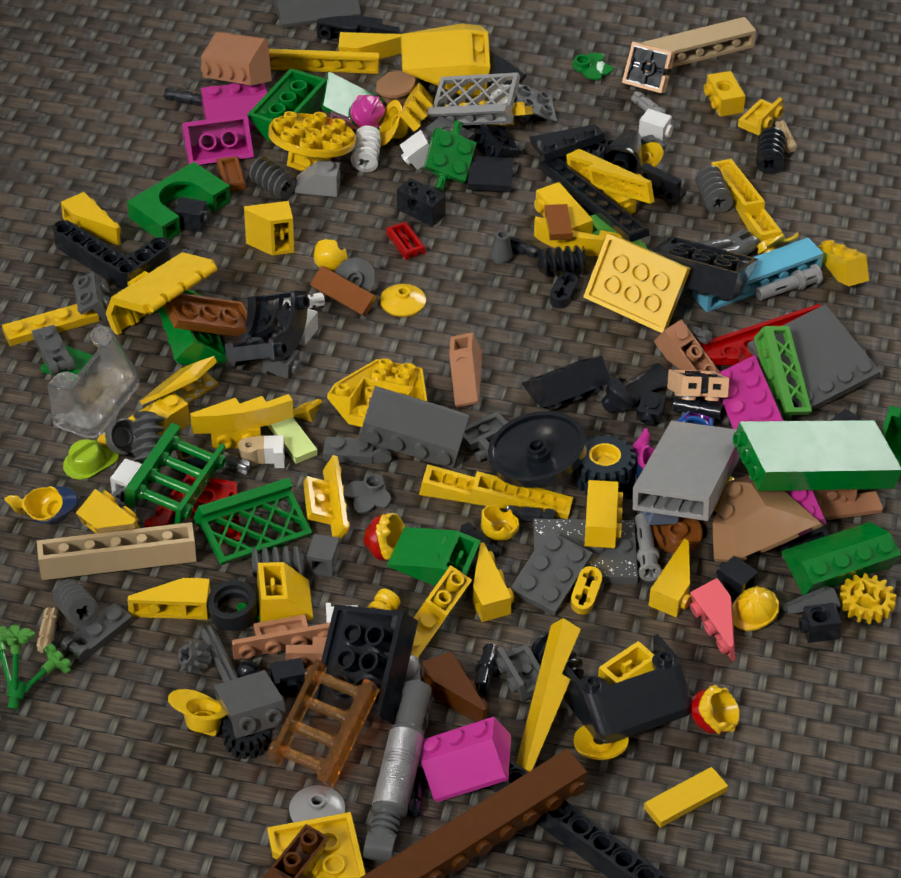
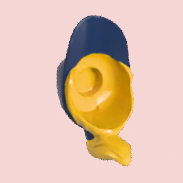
M64 486L37 488L28 493L23 499H20L17 495H10L4 498L16 513L28 514L32 519L41 524H55L64 521L79 502L74 490Z

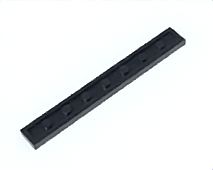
M558 157L546 162H539V170L555 183L559 182L570 195L627 241L633 242L649 236V229L562 159Z

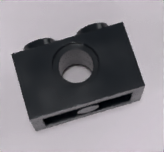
M409 178L397 189V210L433 227L446 215V195Z

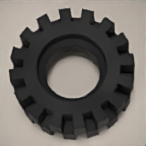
M229 717L223 721V743L228 752L232 751V756L237 757L238 754H241V759H246V755H250V759L255 758V753L261 756L264 754V750L268 751L270 748V744H272V728L260 731L251 737L236 738Z

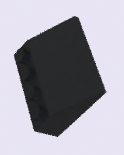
M675 236L670 237L650 250L691 268L683 289H694L700 295H716L722 301H731L740 295L758 262V259Z
M334 605L310 708L364 721L394 725L418 620L404 611Z

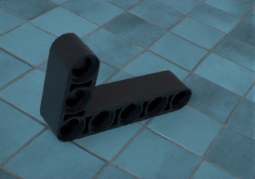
M60 220L53 225L56 248L122 290L128 287L127 282L142 272L150 273L171 260L170 243L163 237L150 240L126 257L68 220Z

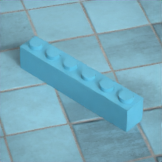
M805 238L755 256L754 258L758 259L757 265L740 295L735 299L722 301L716 295L697 294L694 289L692 290V297L706 312L753 296L755 295V288L792 276V273L796 270L803 271L809 269L813 264H817L821 269L824 253L809 238Z

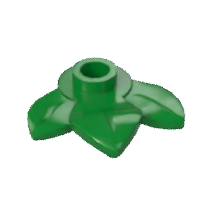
M602 53L580 54L572 62L574 70L591 80H600L601 76H606L614 70V67L602 62L604 57Z

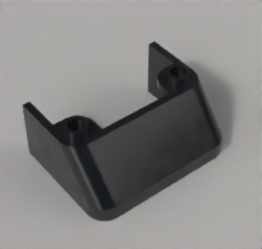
M659 634L653 635L654 656L652 658V667L654 670L612 685H608L604 679L598 676H588L579 680L569 666L565 665L563 675L571 680L563 696L564 701L596 741L600 743H613L691 714L692 697L679 658Z

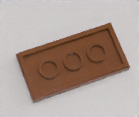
M182 293L164 305L174 328L236 337L244 334L247 330L245 326L247 311L243 303L239 301Z

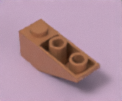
M682 319L665 329L654 340L665 358L680 370L720 372Z
M473 332L453 336L450 338L449 356L455 406L458 408L478 404L482 349Z

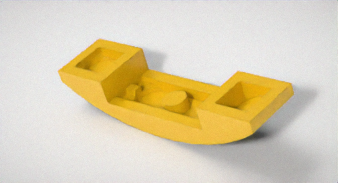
M535 217L534 237L553 248L560 246L562 251H564L565 246H569L572 251L573 247L578 245L580 250L584 246L585 256H599L607 233L623 238L618 233L604 230L600 231L599 236L572 230L573 236L570 240H550L546 218Z

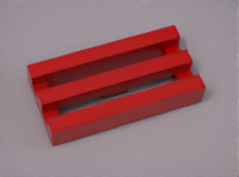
M407 222L386 228L387 236L405 260L410 259V255L418 257L419 252L421 255L426 254V247ZM408 237H409L410 240L413 242V244L415 245V247H413L412 244L409 242Z

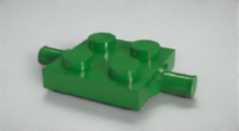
M458 120L454 121L452 131H446L439 127L434 129L423 169L433 172L438 177L435 189H439V191H444L447 180H453L461 184L466 181L477 143L460 135L463 122Z

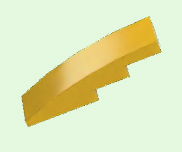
M420 82L409 94L400 112L401 118L413 131L417 130L421 126V121L427 117L428 108L433 107V97Z
M289 394L267 402L263 396L243 403H239L236 398L190 413L192 432L194 434L241 431L294 418L293 400Z

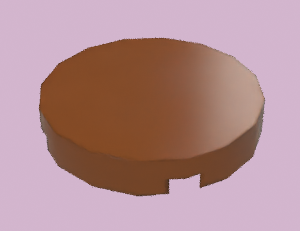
M679 517L677 524L653 525L652 529L656 545L662 550L673 554L683 539L689 540V552H692L701 544L703 537L701 523L697 519Z

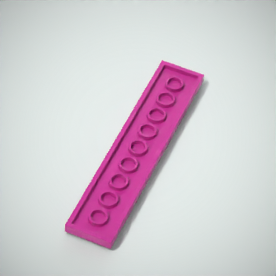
M755 355L719 372V374L729 378L728 397H721L733 429H737L739 422L784 421ZM813 490L785 491L822 525L827 524ZM811 527L800 532L799 537L813 531V528Z

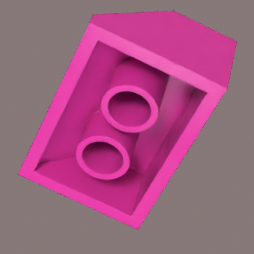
M233 83L230 85L201 88L202 109L205 120L248 114L267 94L265 83L255 85ZM248 119L249 129H257Z
M247 114L185 122L181 125L184 148L189 164L192 162H196L199 165L216 163V159L238 156V159L254 157Z
M495 717L424 739L421 763L433 799L436 802L508 780L511 734Z

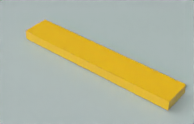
M269 49L271 70L288 71L292 68L310 72L379 74L380 70L379 53Z

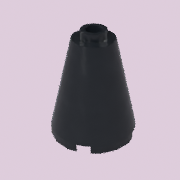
M632 129L623 131L602 152L600 158L632 173L640 174V166H642L641 135Z

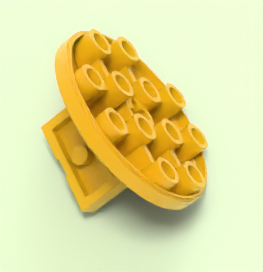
M288 111L283 116L274 118L269 125L268 135L271 141L280 148L289 151L287 166L300 171H304L318 160L331 161V157L345 155L354 149L356 143L355 133L350 127L345 125L343 119L329 118L323 112L296 114L295 112Z

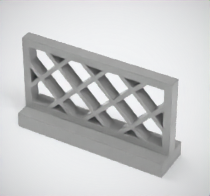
M519 73L441 77L433 107L428 108L427 116L431 122L442 116L452 122L456 120L463 122V125L513 123L514 115L512 108L520 75ZM507 80H512V83L503 89L501 85ZM489 81L494 82L486 90L482 88L485 83ZM474 82V85L465 91L462 88L466 84ZM446 84H455L449 91H444ZM499 88L501 92L494 98H491L489 94ZM480 89L482 93L472 99L470 95ZM461 90L463 94L453 101L451 96ZM507 96V103L497 104L498 101ZM485 97L490 100L485 105H477ZM466 98L469 99L470 102L465 106H458ZM447 99L451 102L446 107H440Z

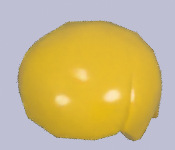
M324 239L318 241L315 245L313 256L315 264L319 268L322 265L335 272L337 267L348 259L346 249L340 250L335 240Z
M498 504L489 505L482 510L481 529L487 537L493 540H509L519 531V519L513 515L512 510L502 512Z

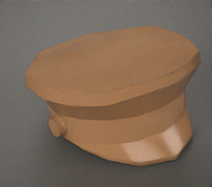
M402 71L388 72L377 81L376 92L382 96L387 104L393 100H398L401 105H404L409 94L414 89L416 80L414 76Z

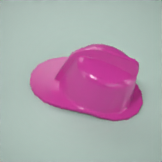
M358 95L350 109L351 118L359 127L373 126L378 128L385 112L384 104L380 97L373 95Z

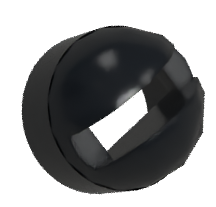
M246 660L241 662L236 673L239 678L257 673L258 666L253 661Z

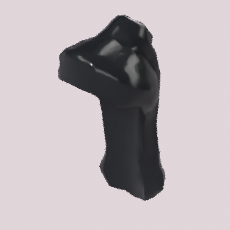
M653 363L629 380L619 378V376L609 377L606 395L601 401L603 408L608 413L633 411L640 403L643 390L655 392L659 389L667 388V369L659 363Z

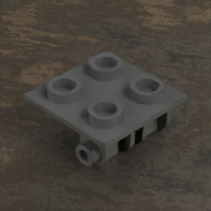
M518 84L515 103L525 102V106H532L533 115L557 122L550 94L545 91L532 89L524 84ZM531 115L517 116L518 120L522 123L527 122Z

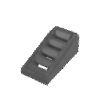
M823 586L781 604L780 608L783 612L794 614L802 613L804 606L835 603L836 608L841 605L835 589Z

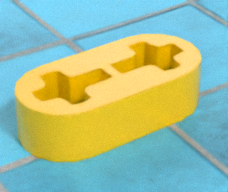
M585 567L579 573L570 604L572 610L577 614H588L594 607L602 582L601 571L596 567ZM589 576H593L594 580L591 582L590 587L586 586ZM586 594V602L584 605H579L582 595Z

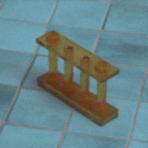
M316 658L314 664L310 665L306 670L305 682L278 738L274 739L270 744L268 758L278 766H280L283 758H287L317 771V780L322 785L333 789L380 689L374 682L365 678L361 685L354 686L325 673L327 667L321 660ZM321 683L352 696L354 701L350 710L343 711L313 698L319 684ZM307 708L341 721L342 726L338 735L332 736L301 723ZM295 733L329 746L330 751L326 760L319 761L289 748Z

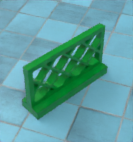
M289 478L198 506L194 520L197 526L201 525L220 566L252 556V549L254 547L251 548L242 544L245 535L259 540L257 546H255L258 553L262 552L263 547L270 550L274 546L279 547L311 536L312 531L291 491L293 485ZM287 499L291 506L290 513L276 508L277 503ZM263 508L270 511L268 520L254 515L255 510ZM273 513L287 519L284 527L270 522ZM240 515L247 518L248 521L245 528L231 522L233 516ZM251 520L265 526L262 534L248 529ZM289 521L300 524L303 531L296 533L287 529ZM217 522L226 527L221 535L212 531L209 524ZM228 528L242 533L239 542L225 537ZM267 528L280 532V538L272 540L265 537ZM222 542L235 547V552L224 556L220 548Z

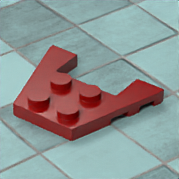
M187 475L181 482L192 486L197 478ZM212 478L193 505L194 508L189 519H194L198 506L237 494L236 482ZM176 490L170 493V499L180 503L185 497V494ZM160 505L156 509V514L151 519L148 518L145 521L144 528L171 525L176 512ZM239 515L233 516L231 522L240 525ZM221 526L219 534H223L226 526ZM228 528L225 537L239 542L241 534Z

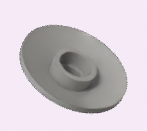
M314 785L306 787L294 795L290 802L289 813L294 823L345 813V803L342 796L336 790L327 786Z

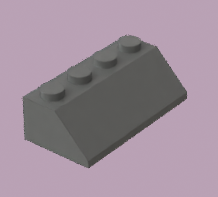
M273 0V5L282 28L317 23L318 19L326 17L361 16L359 0Z
M375 386L359 440L454 468L469 414Z

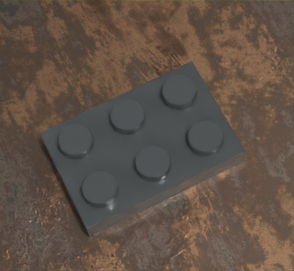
M547 530L511 586L513 595L556 616L576 584L579 573L591 560L593 552Z

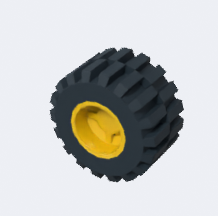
M596 435L592 439L587 438L585 458L574 471L575 485H578L580 491L585 490V494L588 495V480L618 482V492L626 494L629 488L633 487L635 481L636 453L634 448L628 446L626 440L621 441L620 437L617 436L610 437V435L600 437V435Z

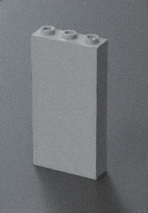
M671 421L633 487V510L708 521L740 458L737 448L733 445V434L737 429Z

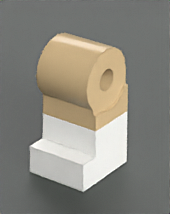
M283 435L246 437L240 440L238 444L240 460L244 458L251 461V466L274 463L275 468H285Z

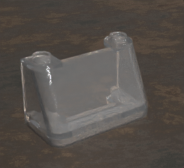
M97 324L90 334L91 342L98 346V350L79 374L61 372L54 376L48 384L53 425L86 438H95L102 434L140 384L139 373L114 331L100 324Z

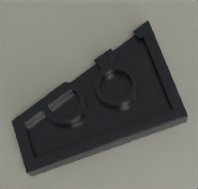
M596 124L529 137L530 144L545 162L569 154L577 149L605 141L604 133Z

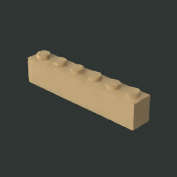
M745 17L641 43L676 52L672 65L673 68L753 48L755 45L756 29Z
M192 522L37 541L41 580L196 562Z

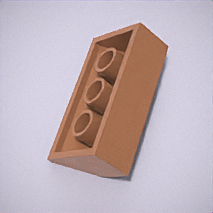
M216 32L201 55L203 77L245 85L272 81L268 39Z

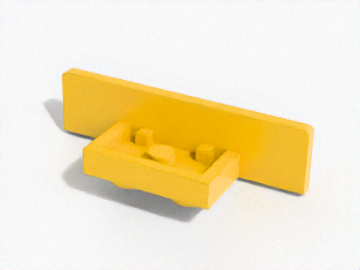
M332 455L323 469L324 480L307 476L303 482L307 518L331 525L332 537L339 538L340 542L342 537L347 535L350 523L347 521V504L344 501V485L341 480L342 469L339 466L338 456Z

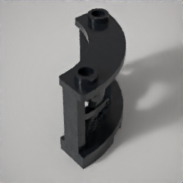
M290 291L248 297V312L245 323L247 330L244 334H240L235 341L225 344L227 367L241 366L255 359L270 358L271 362H276L289 357L299 345L306 326L307 312L310 306L307 291ZM291 298V306L287 301L283 304L284 299ZM275 300L274 307L269 305V301ZM279 322L284 329L277 336L269 338L268 343H265V335L272 332Z

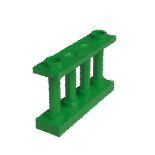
M171 423L126 486L124 504L134 507L139 499H147L175 511L174 524H181L184 519H189L194 508L193 505L216 471L224 467L227 457L224 456L225 445L222 443L213 454L182 441V438L179 437L180 426ZM173 450H180L208 463L202 470L171 457V453ZM167 465L197 479L190 486L159 473V470L162 466L166 467ZM157 482L185 494V497L180 503L149 490L148 486L150 483Z

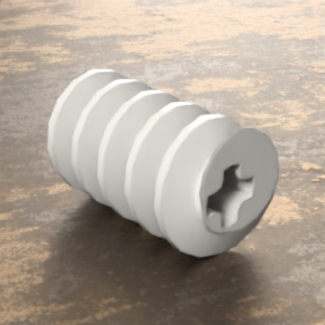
M362 126L355 133L356 143L352 150L351 163L361 172H372L378 166L381 145L380 131L373 126Z

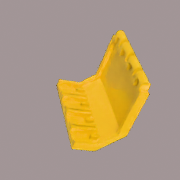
M182 252L112 296L106 310V316L113 334H121V330L129 325H135L146 314H152L164 306L166 302H170L184 293V290L187 291L201 282L202 279L215 273L217 266L214 260Z

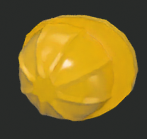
M758 586L744 590L732 605L734 626L741 631L750 632L761 629L774 621L779 613V601L775 593L765 587Z

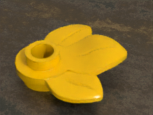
M797 232L792 237L786 239L782 233L774 239L769 238L757 245L758 255L795 241L799 233Z

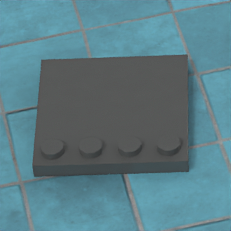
M826 304L783 325L790 327L812 411L879 377L881 371ZM775 334L776 340L784 345L785 339L783 334ZM755 340L748 343L747 349L753 356H756L761 365ZM781 353V360L790 366V358ZM787 374V382L795 388L797 385L795 379ZM793 395L792 402L794 407H802L801 401Z

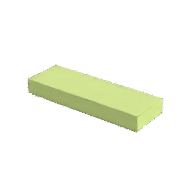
M294 418L267 425L274 436H284L285 450L295 464L317 456V448Z

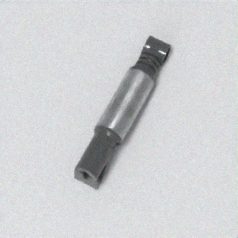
M410 680L405 683L396 724L391 727L372 802L371 809L374 817L365 840L364 859L386 862L395 856L398 829L401 820L405 818L408 811L423 747L424 732L422 728H428L432 712V689L422 681Z

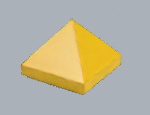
M315 399L301 404L293 409L294 417L313 422L322 404V400Z

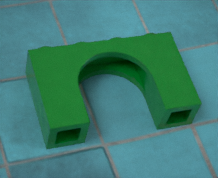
M192 162L128 200V217L155 238L163 237L169 241L181 233L180 219L176 213L164 206L165 204L183 197L207 201V208L212 212H216L231 203L230 186L196 162Z

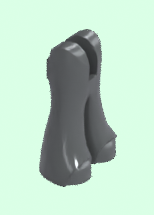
M740 229L728 237L699 243L742 255H749L758 250L757 245L761 241L755 236H751L747 229Z

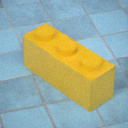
M559 182L536 190L534 206L537 212L541 213L544 218H546L545 205L567 204L572 230L589 234L593 233V219Z
M588 480L584 546L615 548L616 538H621L623 492H618V482Z

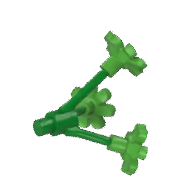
M11 625L8 629L5 626H0V659L7 681V697L9 698L7 708L18 710L19 702L23 700L24 694H27L30 688L45 674H50L55 668L67 674L71 671L69 667L72 665L68 659H62L64 657L63 654L58 650L56 651V647L50 643L43 649L44 654L48 657V661L41 666L42 670L28 683L18 681L21 646L28 643V640L34 639L35 632L29 628L19 630V625ZM5 645H10V652L13 654L12 676L5 655L7 652Z

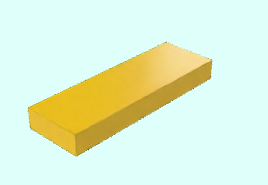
M710 767L646 801L644 809L661 828L726 793L728 785Z

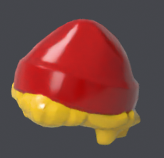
M388 513L379 515L366 528L363 543L377 560L388 561L405 525L398 514Z
M713 685L694 696L691 717L699 728L710 734L735 731V726L738 725L740 709L735 698L732 697V694L729 693L726 687L718 688L717 685Z

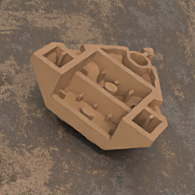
M746 475L728 482L713 521L714 559L716 562H727L733 556H736L740 560L745 561L747 560L746 556L759 550L763 553L799 537V533L811 527L815 530L823 525L785 491H758L750 476Z

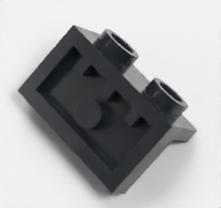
M482 124L474 139V142H477V147L485 157L519 158L522 152L502 126Z
M646 162L640 166L642 177L650 180L652 183L653 195L673 205L686 195V190L681 188L682 180Z

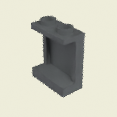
M265 670L213 685L216 700L220 702L229 717L236 738L288 722L284 699Z

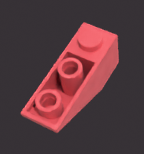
M718 578L690 592L692 600L690 608L696 618L700 617L703 620V626L709 636L714 635L720 652L723 655L727 653L733 662L736 660L731 596Z

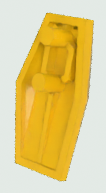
M213 356L179 369L140 400L141 404L143 405L181 387L186 392L194 389L192 382L201 378L202 382L211 378L208 370L217 363V360Z

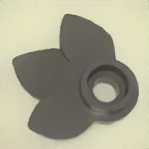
M369 474L363 481H353L344 487V497L354 500V510L358 514L369 513L375 506L386 508L391 501L390 493L386 490V482L379 474Z

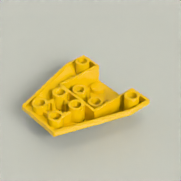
M461 23L401 35L402 72L437 86H439L441 77L489 74L488 31L480 25ZM474 82L468 83L462 88L466 91L474 85ZM487 83L482 86L484 90L487 89ZM446 84L445 89L450 90L455 84ZM478 89L470 97H477L482 91ZM459 90V91L456 92L457 94H460V95L463 94V93L461 92V90Z
M376 359L336 382L327 394L328 400L346 422L360 427L363 426L375 386L427 401L423 369L415 367L411 363H395L390 359Z

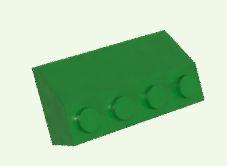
M290 68L247 114L248 119L268 141L272 142L268 132L269 125L274 118L283 116L288 111L295 112L296 114H314L321 109L326 79Z
M190 289L184 290L185 294L202 296ZM164 306L157 309L163 322L162 326L168 337V343L173 352V358L178 364L188 366L213 356L217 360L215 364L226 362V351L220 334L174 328Z
M872 522L849 528L781 552L802 595L823 586L832 588L844 584L847 578L853 581L854 575L862 578L864 573L871 575L889 569L901 556L890 532Z

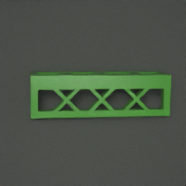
M764 326L754 337L762 371L783 420L786 421L791 415H809L812 409L790 327ZM775 334H783L785 339L784 345L776 340ZM781 353L790 358V366L781 360ZM787 374L795 379L797 384L795 388L787 382ZM793 395L801 401L802 407H794L792 402Z

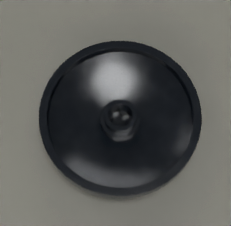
M553 411L533 412L509 421L495 433L488 447V458L494 474L505 483L526 488L541 487L558 482L574 472L585 458L587 441L582 426L574 418Z

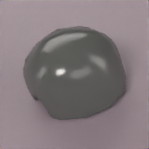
M120 418L113 421L105 432V442L108 448L115 454L128 455L133 453V450L136 448L133 445V441L136 439L133 432L136 428L133 426L134 421L128 418Z

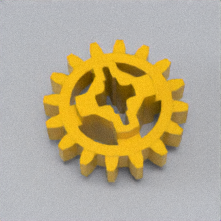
M864 573L863 578L854 575L853 581L847 578L845 585H841L839 602L842 604L841 610L849 611V618L856 616L859 623L862 619H866L868 624H871L872 619L881 623L882 617L888 619L890 612H894L896 594H893V586L886 587L887 580L880 582L877 580V575H874L872 579L868 578L867 573Z

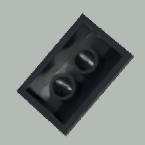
M601 355L581 359L523 381L522 385L540 408L549 406V409L552 410L563 406L562 401L570 399V402L584 398L583 393L590 391L591 394L604 390L603 385L607 384L609 374Z

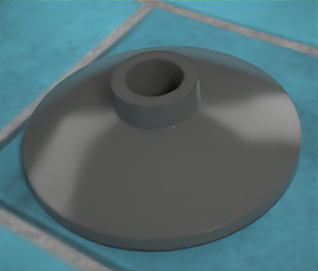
M362 258L347 259L334 272L354 284L356 280L360 279L357 286L368 292H371L375 285V270L368 261Z

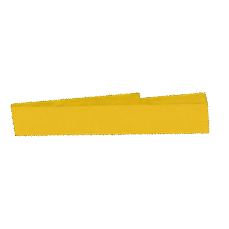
M581 149L566 155L568 165L598 189L649 204L654 202L650 180Z
M727 159L711 162V165L720 168L733 198V205L751 235L762 242L769 238L774 239L782 234L781 229L765 210L764 199L734 161Z
M428 464L419 495L484 506L498 504L499 508L507 509L508 505L518 506L517 508H521V506L538 507L545 511V508L555 510V517L568 519L573 497L538 487L513 486L505 483L497 476L477 471L475 477Z
M564 618L555 622L550 627L516 764L527 772H530L534 767L571 680L564 676L562 672L581 629Z

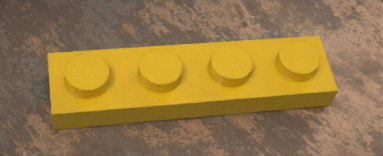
M77 304L3 324L2 330L9 346H14L33 340V330L55 325L59 333L98 322L99 315L93 309L81 315L78 312Z

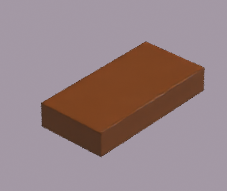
M238 156L216 159L220 179L230 186V191L246 189Z
M567 204L545 205L544 211L549 239H572L573 232Z

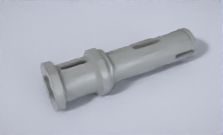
M813 264L809 269L803 271L796 270L792 273V276L755 288L756 298L762 301L793 289L803 290L806 286L813 283L820 284L823 282L822 271L817 264Z
M640 513L635 516L639 542L637 561L641 565L639 576L645 581H654L662 572L661 566L658 565L659 551L654 547L652 527L648 524L645 515Z

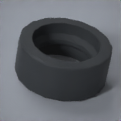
M238 580L222 582L214 587L208 596L207 604L211 620L217 627L223 630L236 631L244 629L257 618L259 606L256 593L248 583ZM242 598L248 601L246 607L239 612L224 613L218 610L221 603L227 599Z

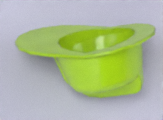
M79 440L70 447L68 456L63 462V470L72 479H88L116 463L119 454H115L108 447L101 446L98 441Z

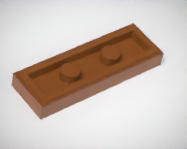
M322 265L310 283V286L364 317H366L377 299L375 295Z

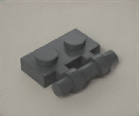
M498 411L466 425L462 443L469 451L477 448L480 449V451L474 454L478 462L484 459L489 460L488 447L495 433L508 422Z

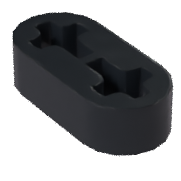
M564 272L558 276L550 292V304L553 307L562 309L570 305L578 288V277L574 273Z

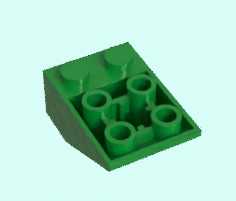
M404 527L387 563V567L436 586L450 565L467 576L481 540L455 530Z

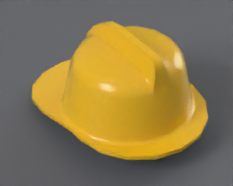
M398 100L391 101L385 108L379 130L381 138L380 147L386 145L392 138L400 139L404 137L408 132L409 126L400 116L402 106Z
M179 689L171 692L168 696L169 704L184 714L186 725L190 730L210 736L218 734L222 718L227 716L219 701L189 689Z

